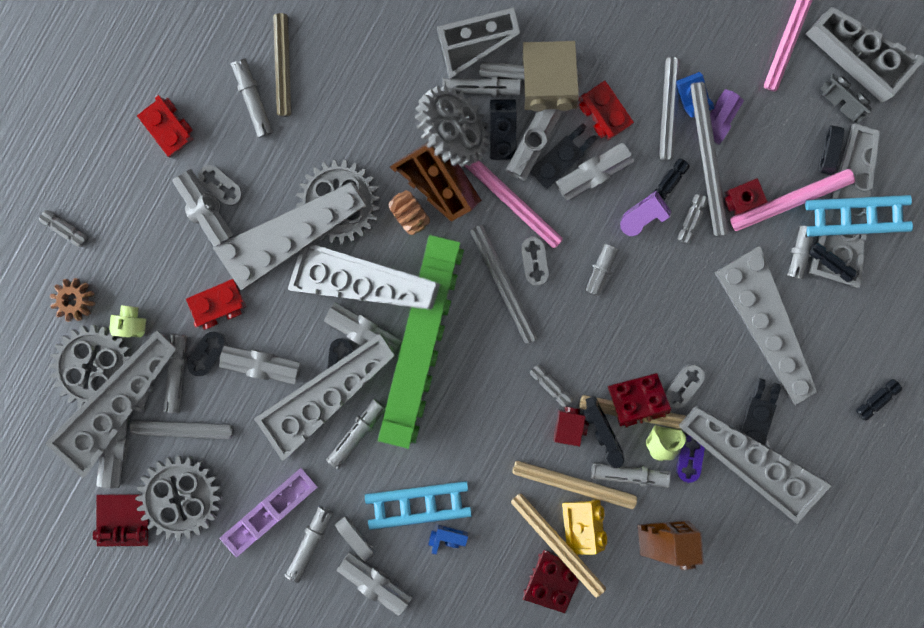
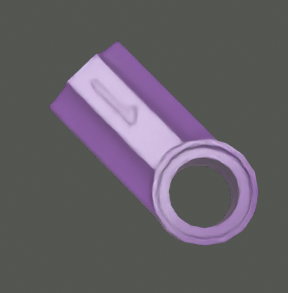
M727 89L720 95L715 103V108L710 112L714 142L718 145L721 144L731 128L730 123L744 102L738 94Z

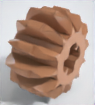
M405 190L402 193H398L388 202L390 211L408 234L414 235L419 233L430 223L427 213L411 192Z
M74 278L72 282L69 279H63V286L59 284L54 286L58 294H50L51 299H56V303H52L50 307L51 309L59 308L56 313L57 317L65 315V321L71 322L73 317L76 321H81L82 314L86 316L91 314L87 306H95V302L89 301L88 297L94 296L95 293L94 291L85 292L89 287L88 283L84 282L80 285V279ZM70 295L76 296L74 300H77V303L75 305L69 304L71 300L68 297Z

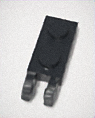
M584 123L569 136L566 135L532 168L530 174L546 190L572 167L598 139L593 135L580 148L575 145L573 140L585 131L586 125Z
M759 378L753 396L749 399L740 431L765 445L776 410V402L781 390V384L774 383L768 402L760 400L765 389L766 380Z
M596 396L587 398V409L584 410V414L589 424H595L598 430L595 431V435L599 444L606 446V459L609 465L614 468H620L624 464V457L617 437Z

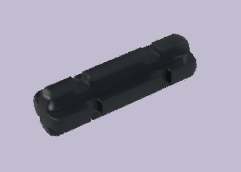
M682 158L675 162L674 168L670 169L659 183V188L653 191H657L664 201L667 198V193H671L682 178L681 175L685 174L690 167L689 163Z
M820 243L814 244L810 249L809 254L816 260L820 259V263L835 274H840V277L846 282H851L856 276L857 271L850 265L846 266V262L831 251H826V248Z
M891 379L885 384V388L879 389L866 401V405L862 404L856 410L857 414L863 420H869L874 415V411L878 412L893 399L892 395L896 396L902 391V386L895 379Z

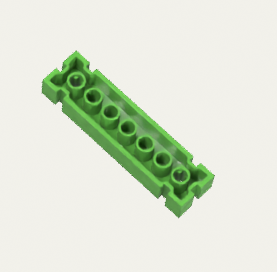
M429 235L419 278L438 283L440 287L432 310L411 307L378 438L379 442L409 449L410 443H416L420 426L415 425L417 417L422 418L426 401L421 400L423 391L429 392L432 376L428 375L429 367H435L439 352L434 350L436 340H442L445 328L444 325H440L442 316H448L451 300H447L449 290L454 291L458 275L453 274L455 264L461 265L464 249H460V242Z

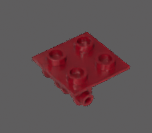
M657 373L607 386L620 427L625 426V428H628V426L638 424V419L640 424H643V418H647V421L651 422V417L654 420L661 417L665 418L667 414H670L671 407Z
M143 494L96 495V530H93V540H96V546H149L148 519L141 520L146 513L145 511H137V508L143 502L137 501L136 497Z
M544 549L538 555L539 560L536 568L533 567L532 569L534 571L533 575L530 574L529 576L531 580L523 591L525 593L523 600L565 614L579 579L558 556Z

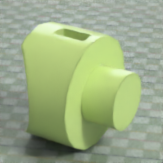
M121 305L120 315H111L109 326L111 335L141 338L145 333L146 318L138 317L139 307Z
M658 425L654 426L646 439V445L650 450L651 456L658 461L675 459L686 442V436L681 429Z

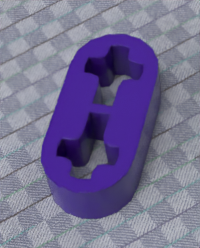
M686 434V442L678 454L676 473L684 482L692 483L700 477L705 448L698 443L699 447L694 448L693 455L689 456L690 448L686 446V443L691 442L692 437ZM690 459L692 460L691 467L695 469V473H690L689 477H686V474L682 472V468H687Z

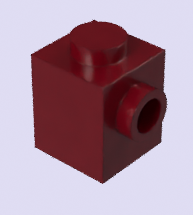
M758 178L724 192L726 195L723 198L725 206L734 215L767 203Z
M565 406L564 411L558 410L553 436L554 442L580 447L582 436H587L589 422L585 421L586 416L580 414L579 408Z

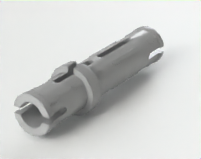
M240 59L239 63L238 60L231 63L230 65L239 84L237 89L239 92H242L257 137L260 138L264 137L265 134L273 133L256 86H258L257 81L252 78L247 60Z
M492 76V79L443 78L442 87L446 85L448 90L455 87L457 94L463 91L464 94H490L492 97H497V95L520 96L521 79H497V76ZM457 85L479 86V87H457ZM484 86H506V88L484 87Z
M171 334L170 342L176 347V350L166 362L168 363L163 412L180 413L184 365L187 364V359L185 358L187 335Z
M373 399L361 416L355 418L356 422L326 458V461L339 470L363 437L374 429L373 425L384 413L386 407L378 400Z
M593 462L591 479L640 484V487L653 485L669 488L671 472L652 470L646 466L641 468L627 466L614 468L611 465Z
M318 506L310 526H306V534L288 571L284 575L289 580L294 578L296 583L300 582L319 540H323L325 536L323 532L333 515L332 511L329 509L325 511L322 506Z

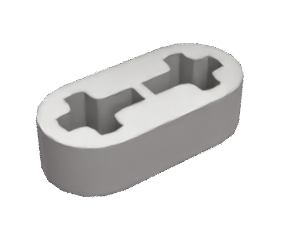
M208 165L199 171L198 180L201 185L214 194L222 203L234 206L241 202L243 198L241 187L220 169ZM206 172H216L214 177L220 182L218 186L212 182L206 184ZM225 186L232 190L235 187L234 194L237 197L226 200L227 194L221 188Z
M530 237L521 246L524 273L529 284L539 286L547 281L549 275L545 246L539 238ZM531 241H534L536 246H540V250L536 251L537 260H532L531 252H526L525 247H528ZM533 263H537L539 271L544 272V276L540 277L539 282H536L533 277L530 278L529 273L534 271Z
M696 365L685 366L666 388L665 394L670 407L682 408L699 389L704 381V372L700 367ZM696 370L698 380L696 382L690 381L685 386L684 383L688 379L687 371L694 372ZM681 387L684 388L680 394L681 402L674 401L671 403L672 397L670 393L672 391L678 392Z
M344 516L335 524L340 534L363 561L367 562L376 554L371 544L347 516Z

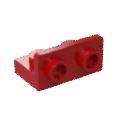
M606 80L579 97L581 103L578 105L586 117L591 116L596 124L593 125V128L601 139L605 137L609 141L634 124V121Z
M158 95L155 97L156 101L136 116L170 158L194 140L190 134L193 129L184 118L179 120L174 113L178 109L168 97L164 100V98Z
M234 279L186 298L195 320V328L202 326L204 330L218 325L217 320L226 316L230 320L241 315V309L246 308V304Z

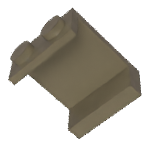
M575 41L523 42L522 62L524 65L525 110L539 112L547 109H558L561 111L577 109L579 94Z

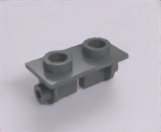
M832 74L830 78L832 83L830 84L826 81L820 88L823 91L822 95L835 106L842 99L846 102L840 110L852 122L860 123L866 116L863 113L864 111L869 114L871 113L872 107L869 106L871 101L861 92L856 94L850 89L851 83L842 75L837 77Z

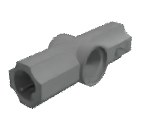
M547 109L536 112L506 168L510 175L526 181L562 111ZM529 136L538 137L540 146H530L527 138Z
M621 143L601 156L597 155L578 166L577 170L555 183L562 196L568 201L588 188L592 189L608 180L612 174L630 165L634 160L625 144Z
M192 169L187 170L172 180L186 202L185 212L187 217L192 222L200 224L213 246H217L233 236V233L219 213L220 203L218 198L211 192L205 191Z
M334 302L324 319L325 323L345 333L347 338L361 346L380 333L384 335L395 353L402 342L396 336L379 328V325L360 314L358 316Z
M225 345L221 352L219 367L243 372L247 376L258 379H274L296 384L301 362L274 357V354L263 351H248Z
M129 416L99 457L96 486L120 488L123 461L126 460L129 441L126 435Z
M351 552L346 555L336 570L357 585L358 590L373 601H379L398 616L403 613L412 599V596L391 582V578L377 567L369 566Z

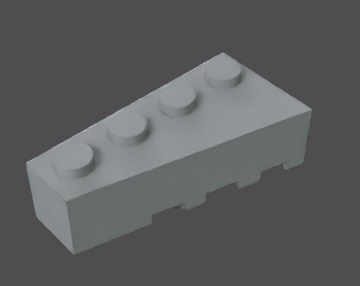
M833 7L826 11L806 33L812 41L881 103L893 97L924 62L923 56L906 50L907 47L889 41L883 37V34L876 30L871 31L862 26L861 22Z

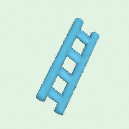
M911 195L806 200V210H815V226H807V236L912 232V221L903 220V206L911 205ZM892 206L893 222L878 223L877 207ZM851 208H866L867 223L852 224ZM840 209L841 225H826L825 210Z
M467 481L365 494V503L374 504L376 518L368 520L369 530L471 517L470 507H462L461 492L468 491ZM450 494L452 509L437 511L435 496ZM425 497L427 512L411 514L410 499ZM399 500L401 516L386 517L384 502Z

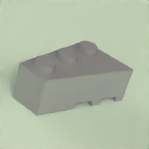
M514 7L437 27L449 78H452L520 34Z

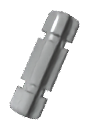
M701 194L694 196L691 203L693 206L689 208L682 225L684 228L680 230L677 237L679 241L686 244L692 242L694 237L693 231L697 230L703 215L702 209L706 207L708 202L706 196Z
M45 210L39 218L41 223L48 227L51 226L50 229L65 239L71 240V243L77 247H82L87 241V235L81 231H76L75 227L60 217L56 218V215L51 211Z
M540 364L535 365L531 369L530 374L535 380L540 381L539 384L553 398H557L556 401L562 407L567 406L572 401V396L567 391L564 392L563 387L549 373L546 374V370Z

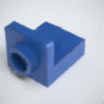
M700 72L676 81L682 107L690 117H695L691 85L697 82L705 83L704 77ZM707 92V99L710 111L713 110L715 107L714 103L709 99Z
M438 524L437 531H431L428 546H432L431 554L437 555L440 540L445 541L444 545L452 548H459L460 545L466 547L468 532Z

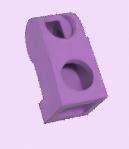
M655 191L624 213L620 223L621 230L628 236H636L642 231L643 226L658 217L661 223L671 216V210L659 193Z

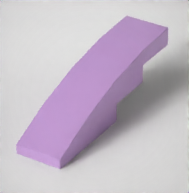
M300 468L219 539L237 558L318 487Z

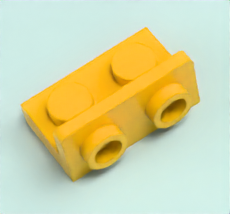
M594 499L591 501L562 503L566 544L576 555H592L604 551L607 545V534L603 529L605 510L601 505V500Z

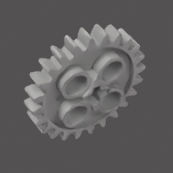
M446 85L441 88L436 86L423 95L418 101L420 105L416 107L419 114L415 118L421 121L417 128L425 132L421 138L430 141L427 147L434 146L436 156L440 153L443 154L444 162L450 159L453 166L459 163L460 167L466 164L471 166L488 152L486 147L490 145V142L486 138L490 136V133L485 128L489 125L482 122L481 119L484 117V114H478L479 106L471 105L472 98L464 99L463 91L457 94L455 87L448 90Z
M336 160L332 161V167H328L325 162H322L323 170L319 171L316 167H313L315 175L313 177L308 174L305 175L309 181L308 184H299L305 191L304 193L296 194V196L303 199V202L296 204V207L319 198L318 188L321 184H329L332 192L335 190V179L339 180V188L343 187L348 181L356 182L357 189L367 202V205L359 210L360 215L356 220L350 221L346 219L342 225L338 224L320 237V240L323 241L328 235L331 244L335 242L336 237H339L341 244H344L346 236L354 242L355 233L362 237L364 236L363 227L372 229L368 223L369 219L377 221L372 212L380 210V207L374 205V202L381 200V197L373 195V192L378 190V186L369 185L373 181V177L364 178L365 169L356 172V163L351 168H348L346 160L342 162L341 167L338 166Z
M91 325L90 331H88L86 326H80V334L75 329L70 330L72 338L62 336L65 344L55 345L60 352L50 355L56 359V363L49 365V367L56 369V373L51 374L50 378H58L54 388L62 387L63 390L60 396L69 394L68 403H73L77 399L79 408L98 390L96 380L99 376L107 381L131 357L126 354L131 347L121 346L125 338L116 340V336L111 335V333L107 335V327H102L98 332L97 325ZM82 344L87 345L89 348V354L86 358L81 357L79 354V347ZM100 345V351L96 355V347ZM107 351L111 352L114 356V362L110 366L103 360V356ZM88 363H93L97 367V371L91 372ZM74 369H78L82 375L78 383L73 381L71 377ZM89 378V387L88 389H85V383Z
M179 455L175 463H173L171 457H167L166 465L159 460L156 462L158 470L152 467L148 469L151 477L145 475L141 477V480L146 485H139L137 487L139 491L143 492V495L136 497L137 501L143 502L137 508V511H145L146 514L141 518L142 521L150 519L151 522L147 527L148 529L154 526L158 527L156 531L157 536L162 531H166V539H169L172 533L175 534L177 541L181 539L182 533L185 534L187 539H190L192 531L197 535L202 533L200 526L206 529L210 527L207 519H216V515L212 511H219L220 506L214 503L222 498L221 495L215 494L220 485L212 484L216 475L207 476L210 467L204 470L200 469L202 461L192 465V457H188L186 462H183L181 455ZM172 476L176 477L177 490L171 479ZM183 476L193 478V488L183 486ZM163 482L168 485L169 493L167 495H162L158 492V483ZM177 491L179 496L184 495L185 499L181 502V505L179 500L173 499V497L177 494ZM197 501L200 503L201 512L193 513L190 511L189 502ZM180 506H182L187 517L186 520L182 519ZM164 508H172L176 513V518L173 520L167 519L164 516Z

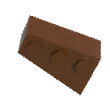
M428 141L400 158L390 168L394 172L398 171L405 177L412 188H417L428 198L427 201L452 222L471 211L482 200L459 163L453 166L450 159L444 162L443 154L435 155L434 146L427 147L430 142Z
M689 520L638 524L641 556L680 566L682 570L695 569L696 565L703 564L701 531Z

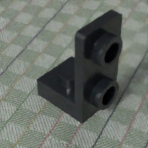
M490 99V158L492 160H511L516 152V99Z

